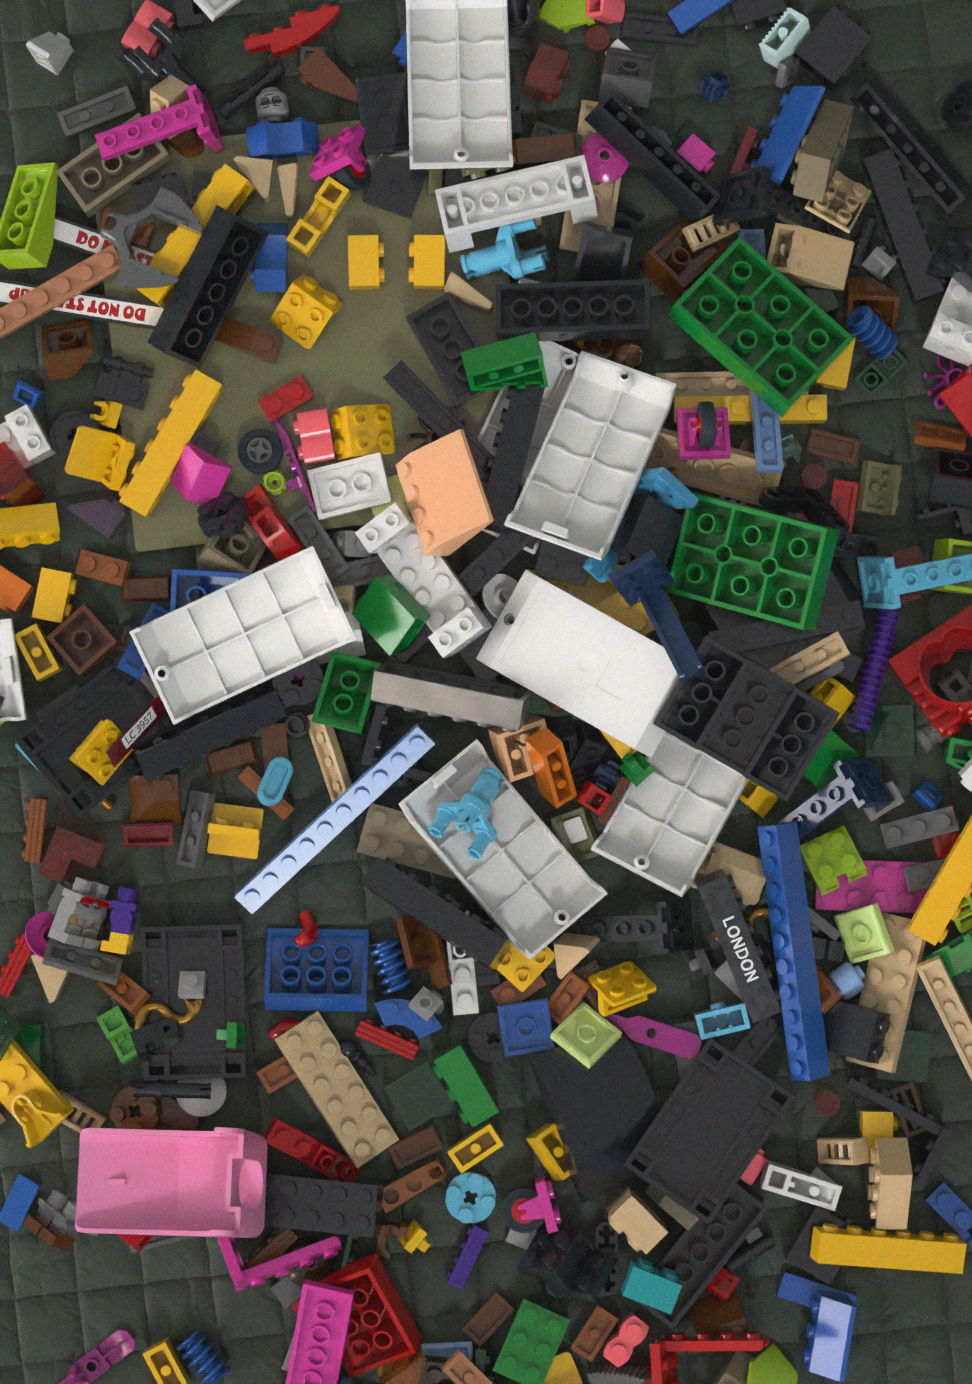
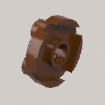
M134 1086L122 1089L115 1096L112 1109L110 1110V1118L114 1121L118 1129L155 1130L162 1118V1111L160 1112L159 1105L161 1103L160 1100H157L156 1097H133ZM139 1105L141 1107L139 1110L141 1116H134L132 1114V1107Z

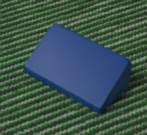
M19 1173L0 1212V1222L19 1232L42 1183Z

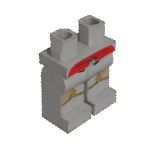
M76 877L72 889H63L62 895L64 897L59 904L48 937L65 944L98 951L101 941L96 940L101 923L106 918L107 909H110L111 901L105 900L109 886Z

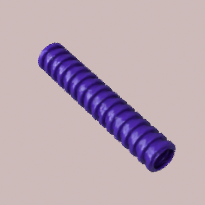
M878 609L880 614L876 617L878 623L874 624L876 629L872 632L874 638L870 639L872 644L868 647L870 653L866 654L868 659L864 662L866 668L862 669L864 676L860 677V681H862V683L858 684L860 691L856 692V696H858L857 699H854L856 706L852 707V711H854L850 715L852 721L848 722V726L857 731L867 732L871 729L869 726L873 722L871 716L875 714L873 711L877 706L875 701L879 699L877 696L881 691L879 686L883 684L881 678L885 676L883 673L887 668L885 663H888L889 659L887 656L891 653L889 648L893 646L891 641L895 638L893 633L897 631L895 628L899 623L897 618H900V613L894 609Z

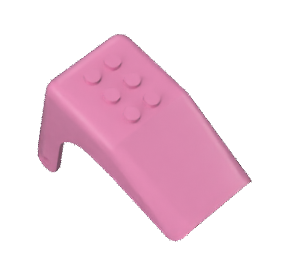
M216 1127L214 1131L82 1129L79 1147L75 1228L78 1232L233 1238L257 1237L263 1231L265 1220L267 1142L260 1134L245 1129Z

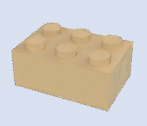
M876 1138L875 1148H871V1164L874 1165L869 1167V1182H872V1185H867V1199L872 1200L869 1207L870 1219L875 1220L876 1229H907L913 1177L907 1138Z
M629 1186L607 1206L609 1224L619 1234L624 1232L627 1236V1242L637 1252L642 1250L647 1254L668 1233L664 1221Z

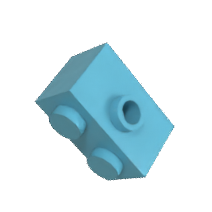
M725 1001L710 1004L711 1009L693 1013L700 1040L751 1028L743 1001L726 1005Z

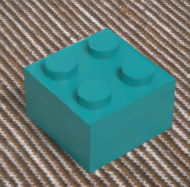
M640 1257L638 1261L631 1259L620 1287L622 1296L671 1315L682 1288L677 1272L663 1267L662 1270L654 1268L651 1261Z

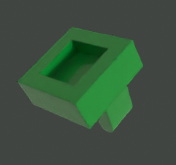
M639 751L633 756L628 752L621 758L624 764L619 768L636 787L655 771Z
M227 1022V1028L216 1029V1039L226 1040V1048L244 1047L245 1022Z

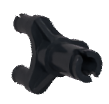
M156 18L147 28L148 31L164 43V48L153 59L138 45L133 51L130 47L126 49L119 58V61H122L135 73V77L140 82L154 80L160 83L172 75L189 86L196 84L202 94L206 90L204 85L201 86L199 81L179 64L183 37L177 31L173 32L159 18Z

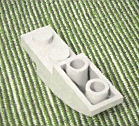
M465 911V914L470 916L469 911ZM446 941L448 967L451 971L453 983L450 985L453 1016L479 1013L474 959Z

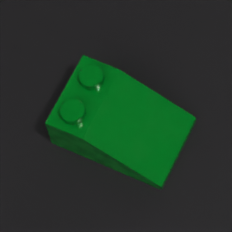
M332 651L312 722L361 734L373 703L370 699L374 671L381 666V663Z

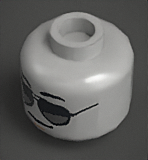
M275 87L265 88L256 97L255 106L258 120H271V123H282L289 117L288 98L280 89Z

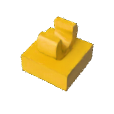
M95 401L94 405L100 406L101 412L100 415L91 414L90 417L93 420H98V425L102 427L116 429L123 405L113 401Z
M416 1220L410 1223L407 1233L398 1238L402 1246L411 1254L416 1247L425 1253L431 1246L425 1238L427 1232Z

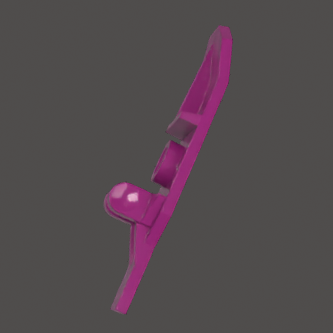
M275 418L273 422L277 426L284 448V455L292 456V459H289L290 467L294 474L298 473L299 475L287 481L286 488L290 491L300 489L308 498L312 512L316 513L314 499L292 437L281 422Z
M613 1013L604 1017L616 1028L623 1030L633 1041L688 1059L699 1054L702 1041L695 1033L640 1015L627 1018ZM651 1028L655 1029L656 1036L654 1038L650 1037L649 1030Z
M118 1329L71 1365L67 1377L59 1384H90L132 1352L136 1346V1339L129 1330ZM88 1363H96L97 1368L95 1370H90L88 1368Z

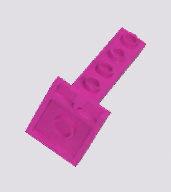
M196 84L186 88L189 100L95 135L103 160H110L195 127L200 139L203 138L207 147L211 146L215 153L223 151L225 148L211 105Z
M333 1236L245 1270L239 1251H233V1248L237 1247L235 1239L233 1237H217L236 1292L245 1290L248 1285L252 1287L262 1285L266 1282V1278L274 1275L276 1278L283 1277L290 1273L289 1269L297 1266L300 1269L314 1264V1260L320 1257H324V1259L332 1258L338 1255V1251L342 1249L339 1238Z

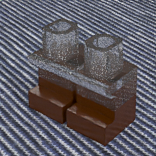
M53 1189L47 1200L39 1198V1209L34 1216L28 1215L23 1224L51 1247L68 1252L79 1233L75 1228L77 1204L68 1201L65 1208L62 1209L68 1196Z

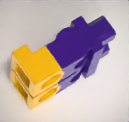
M119 887L117 900H111L110 908H114L110 914V921L112 923L109 940H102L101 951L124 955L131 954L137 921L136 912H140L141 904L136 903L138 889Z

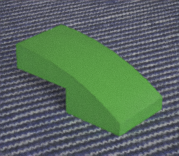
M119 1005L96 1018L123 1065L138 1057L130 1032L134 1031Z

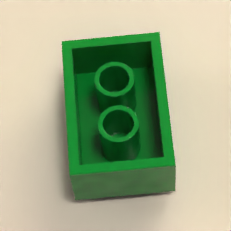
M461 1041L434 1056L435 1063L432 1068L439 1080L445 1079L447 1083L445 1090L452 1102L457 1100L459 1103L458 1113L465 1124L470 1122L471 1126L475 1127L499 1112L497 1102Z
M522 1298L494 1362L492 1371L521 1384H543L570 1320Z

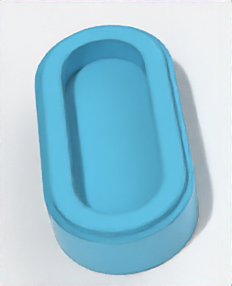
M276 757L270 761L257 790L258 800L263 805L274 806L282 799L293 774V766L288 759Z

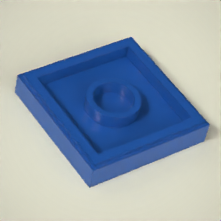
M547 998L497 1006L505 1057L555 1048L554 1041L550 1038L553 1031Z

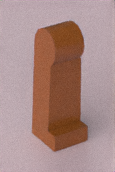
M439 1157L425 1163L421 1167L413 1169L384 1186L382 1207L386 1213L447 1176V1172Z

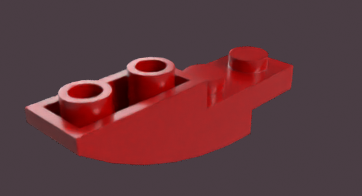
M332 3L319 6L316 11L308 12V10H301L294 13L293 17H289L291 28L280 26L272 29V33L264 35L261 32L250 34L247 36L248 39L243 40L247 56L272 49L275 59L301 49V46H306L316 40L341 16L339 6H333Z
M258 484L241 497L248 508L251 517L249 519L250 523L279 561L306 549L293 527L287 524L262 484Z
M274 1117L263 1135L266 1142L271 1146L306 1163L310 1168L330 1178L355 1180L362 1166L355 1168L347 1155L329 1144Z

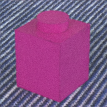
M694 133L676 152L699 175L702 171L706 174L716 163L713 161L716 153Z

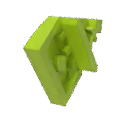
M546 0L540 9L541 21L558 30L563 29L565 33L578 26L596 24L594 19L587 17V0Z
M773 1343L767 1346L755 1358L748 1361L749 1369L746 1384H797L798 1373Z

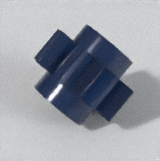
M711 71L709 76L704 74L698 88L699 91H703L702 98L711 103H718L720 98L726 100L731 87L730 83H726L727 76L717 71Z
M609 760L608 764L601 761L592 777L598 781L595 786L604 791L608 787L614 790L623 775L622 772L618 771L620 765L612 760Z

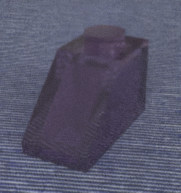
M101 499L70 504L67 508L110 540L128 517L123 512L126 507L115 499L112 502Z

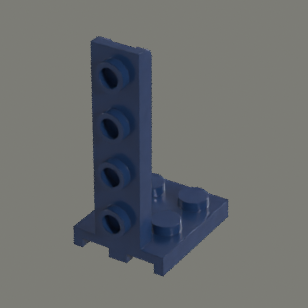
M653 549L608 574L612 584L630 607L641 601L682 682L705 670L664 590L665 587L675 581Z
M871 758L837 761L832 766L837 772L838 777L778 823L797 821L799 840H801L852 800L858 809L890 805L895 801V798Z

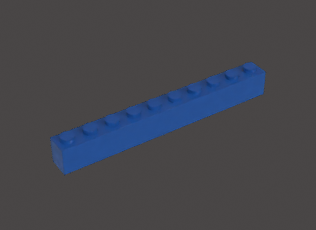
M797 821L759 826L757 829L763 873L766 877L765 889L791 1081H811L831 1074Z

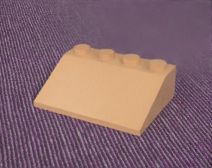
M463 429L454 431L409 453L395 465L425 556H449L494 521Z

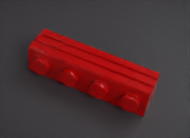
M25 933L17 937L15 941L17 945L8 955L10 960L1 969L3 974L0 978V994L7 998L11 997L32 954L31 949L27 945Z
M365 1018V1020L361 1019L355 1035L410 1060L414 1059L419 1048L417 1040L410 1037L409 1039L403 1038V1034L397 1031L392 1033L384 1025H374V1021Z

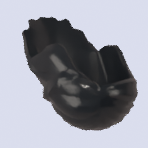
M507 0L508 35L514 38H524L530 36L537 29L541 13L539 7L540 0Z

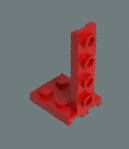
M684 1332L663 1334L662 1338L655 1340V1343H650L652 1384H680V1379L676 1377V1367H678L679 1363L677 1352L760 1351L769 1344V1336H761V1332H747L745 1336H736V1332L720 1333V1336H711L710 1332L696 1333V1336H686Z

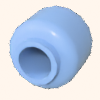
M845 962L829 973L830 981L843 995L841 998L844 1000L851 999L863 991L865 987L863 979L866 976L858 965L853 967L850 963Z

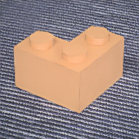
M536 714L530 715V719L516 732L503 731L499 726L488 729L498 769L509 782L534 774L525 739L547 727L545 719Z

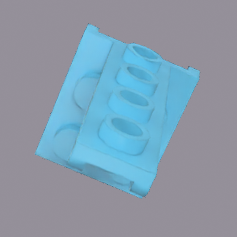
M972 553L895 568L894 557H857L864 607L901 608L899 596L901 594L972 580Z

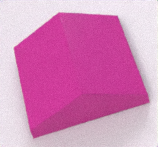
M187 442L170 483L186 500L204 504L220 496L233 466Z

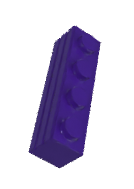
M475 1223L473 1227H469L466 1234L468 1238L466 1241L463 1240L459 1248L462 1251L459 1256L456 1255L452 1263L455 1266L453 1270L449 1269L447 1273V1284L462 1290L489 1230Z

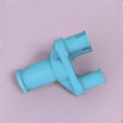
M535 218L500 226L496 245L470 252L469 255H461V264L464 273H466V278L471 279L472 276L478 277L503 270L515 278V280L525 278L526 274L546 270L545 261H550L549 255L547 256L549 253L546 245L524 251L519 248L515 239L518 233L537 229Z
M484 767L470 792L464 794L461 800L452 802L442 801L436 810L437 815L428 827L429 833L437 838H441L450 821H456L455 826L458 830L465 825L462 832L469 833L473 830L476 834L473 842L467 849V854L474 859H481L489 843H492L497 836V831L493 827L489 815L492 812L490 806L505 782V779H502L503 774L492 767Z

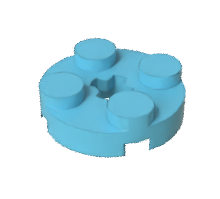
M466 1171L458 1174L450 1181L446 1190L445 1202L454 1218L462 1223H477L486 1219L495 1207L496 1192L489 1178L479 1173ZM465 1192L477 1193L478 1196L475 1198L476 1202L474 1204L464 1201V1198H466Z

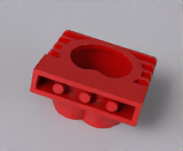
M972 605L888 660L889 668L904 689L910 693L912 699L918 704L941 738L946 736L950 738L961 730L960 727L967 722L972 723V700L967 702L944 700L933 693L929 682L930 672L933 667L948 664L957 651L966 650L972 652Z

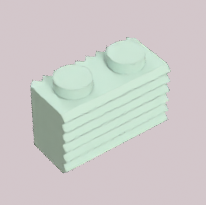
M787 8L781 19L777 20L778 23L774 24L775 27H771L772 31H768L769 35H765L766 38L762 39V43H759L763 60L777 69L778 63L793 56L812 32L808 18L792 8Z

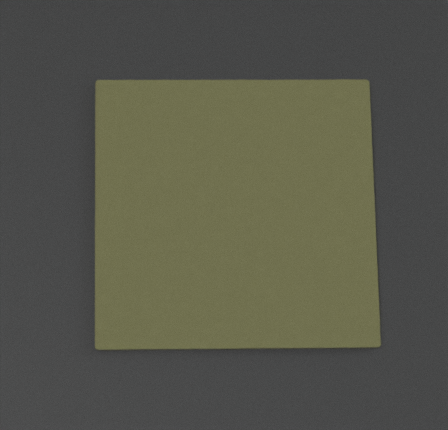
M360 120L318 125L319 145L325 138H332L338 135L344 128L356 126L360 123ZM247 133L221 136L225 150L215 153L211 146L207 147L203 140L204 151L200 155L191 158L182 156L168 143H164L162 145L168 152L171 160L145 179L151 178L152 181L162 179V175L176 172L177 175L181 174L184 179L190 205H195L197 198H192L194 171L215 173L216 170L226 164L244 176L235 165L233 159L236 156L249 157ZM361 142L360 147H359V150H360V151L363 153V155H364V152H363V144H362V142ZM409 150L380 153L410 164ZM317 154L293 158L267 159L273 160L274 163L270 201L266 203L258 192L253 189L239 208L241 209V217L256 225L257 223H288L289 235L300 218L303 219L311 208L315 195L329 176L338 183L340 182L332 173L317 181L309 175L313 166V159ZM380 154L364 155L370 166L371 178ZM297 163L299 173L295 215L293 220H288L286 218L277 168L281 165ZM490 169V177L496 176L495 169ZM428 174L411 220L364 203L363 199L369 186L368 184L367 187L359 191H350L351 196L309 258L288 245L286 292L292 282L304 274L314 278L319 286L326 291L334 293L338 300L344 303L340 311L328 321L315 344L310 349L301 346L270 322L272 314L286 292H256L255 282H251L250 272L238 294L235 305L231 307L227 317L282 337L284 343L275 365L214 341L201 368H197L165 354L149 344L148 340L153 330L109 323L112 356H121L126 361L136 364L137 362H142L146 364L145 366L154 368L153 377L143 376L141 383L150 386L144 410L123 405L120 413L122 435L135 443L134 456L129 461L126 470L128 484L134 476L131 472L138 461L142 462L147 454L144 452L146 445L151 438L155 440L160 432L157 430L163 417L168 418L172 409L169 407L176 395L180 396L185 388L182 384L189 373L193 374L195 369L219 382L224 387L199 430L219 442L213 456L233 466L220 495L230 491L235 496L241 498L258 484L264 482L263 477L265 474L250 472L241 464L238 458L237 447L240 439L253 429H267L280 439L277 426L274 422L270 423L258 400L299 375L304 379L314 398L278 419L291 435L297 453V445H301L300 435H295L293 420H297L296 413L327 408L334 446V431L331 426L332 410L350 405L388 404L391 411L395 452L382 456L387 477L398 474L395 465L418 445L427 440L426 438L406 439L407 434L428 432L419 424L418 415L389 386L383 377L402 360L447 408L455 407L405 319L409 314L445 294L444 290L414 289V282H409V267H414V257H409V242H414V235H445L437 198L427 194ZM132 188L95 213L97 230L101 224L106 207L125 213L138 211ZM156 218V221L153 222L155 227L147 248L159 251L167 243L169 234L176 230L178 226ZM499 227L471 233L474 247L449 253L445 238V285L450 273L453 272L493 303L491 312H486L453 298L481 346L498 342L496 336V284H511L510 275L503 270H499L478 277L472 276L471 279H467L466 273H464L460 256L463 254L469 255L470 252L496 245ZM348 235H378L379 242H384V257H379L380 267L385 268V282H380V289H349ZM118 273L104 280L105 296L154 303L136 288H126L116 284L115 280ZM121 370L119 377L132 380L134 373ZM488 390L456 409L458 413L457 419L459 421L467 419V423L464 426L476 438H478L500 390ZM283 448L281 462L271 472L275 470L281 471L287 481L299 476L298 473L294 474L290 467L289 459H292V456L284 455ZM336 453L335 461L305 465L304 460H300L311 494L312 490L307 470L343 462L337 461ZM274 480V481L272 482V484H273V485H276V484H277V481ZM169 482L149 518L131 509L136 550L146 552L206 544L209 537L203 534L198 524L199 514L197 509L202 504L186 500ZM286 488L279 495H272L270 492H267L289 526H291L287 520L289 517L305 506H310L308 498L300 489L290 491ZM372 508L319 521L326 530L366 525L375 517ZM249 515V518L246 517L245 522L252 526L249 521L251 519Z

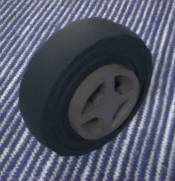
M264 428L253 429L247 432L240 439L237 447L238 458L241 464L248 471L256 474H266L273 471L280 464L283 456V446L279 437L272 431Z

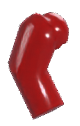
M310 910L304 911L299 915L303 924L300 934L295 937L299 947L312 944L318 934V927Z
M283 1018L268 1030L267 1034L275 1041V1038L301 1021L299 1019Z

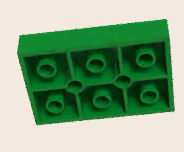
M740 236L681 296L668 314L676 324L781 417L796 404L842 355L854 339L853 336Z
M693 493L699 500L695 507L686 508L671 569V575L675 582L667 586L666 592L794 628L815 630L840 529L705 494Z

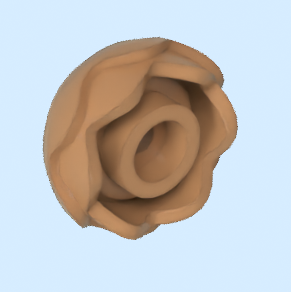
M626 343L618 348L614 361L633 368L642 362V355L644 353L639 345Z

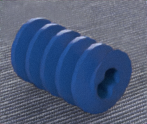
M863 305L858 307L846 320V325L850 326V334L856 336V340L862 342V345L868 348V351L874 354L877 360L885 359L895 349L898 343L897 333L891 330L869 306Z
M391 938L369 945L376 947L370 955L379 956V959L373 965L382 966V969L376 974L385 976L379 984L388 985V988L382 992L383 995L404 989L412 981L411 977L403 976L409 969L407 967H400L406 960L405 958L397 957L403 952L402 948H394L400 942L398 938Z
M198 1329L185 1338L175 1350L185 1349V1353L181 1358L183 1360L187 1358L192 1359L188 1364V1368L198 1367L194 1376L203 1374V1378L199 1382L200 1384H214L230 1371V1368H221L224 1363L223 1358L214 1360L218 1355V1351L208 1352L212 1343H203L206 1335H196L200 1330Z

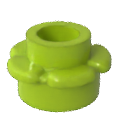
M270 471L264 475L262 485L267 492H270L272 495H279L282 493V490L286 489L287 480L281 471ZM274 480L277 481V484H276V485H273V484H272V482H273Z

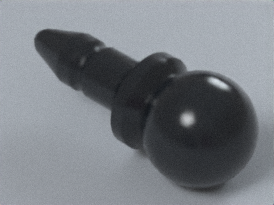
M346 1038L339 1042L341 1053L351 1063L355 1061L360 1068H363L365 1073L372 1076L377 1075L373 1065L360 1055L362 1050L357 1049V1045L352 1039Z

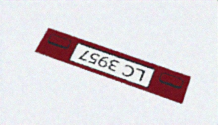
M160 695L153 700L106 751L114 768L166 713L167 710Z

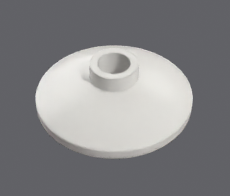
M497 574L482 589L484 604L488 611L497 619L518 584L514 578L505 574ZM512 616L508 618V622L515 621Z
M223 1078L177 1081V1083H211V1100L176 1098L180 1107L190 1115L197 1117L209 1116L218 1111L225 1101L227 1090Z

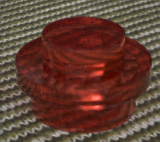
M596 25L587 30L585 43L588 48L593 51H602L609 45L610 34L605 27Z
M810 464L802 471V482L806 487L818 489L827 480L826 470L819 464Z
M823 1091L817 1095L815 1107L821 1115L832 1116L840 1109L841 1103L836 1093Z

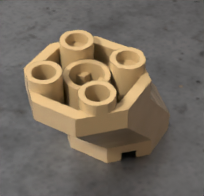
M715 841L695 879L723 869L726 876L731 874L735 882L736 889L732 890L735 898L740 897L744 907L749 904L755 905L759 901L766 881L763 873L762 859ZM693 881L690 887L697 889L696 884Z

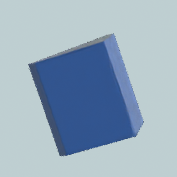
M19 379L13 399L24 405L27 404L36 410L46 390L25 379Z
M925 779L910 794L927 812L934 810L944 797L928 779Z

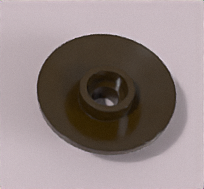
M316 1237L299 1238L288 1247L285 1255L322 1240ZM334 1257L315 1259L314 1265L311 1268L300 1269L297 1266L289 1269L290 1273L287 1274V1277L299 1287H303L305 1279L319 1282L332 1274Z

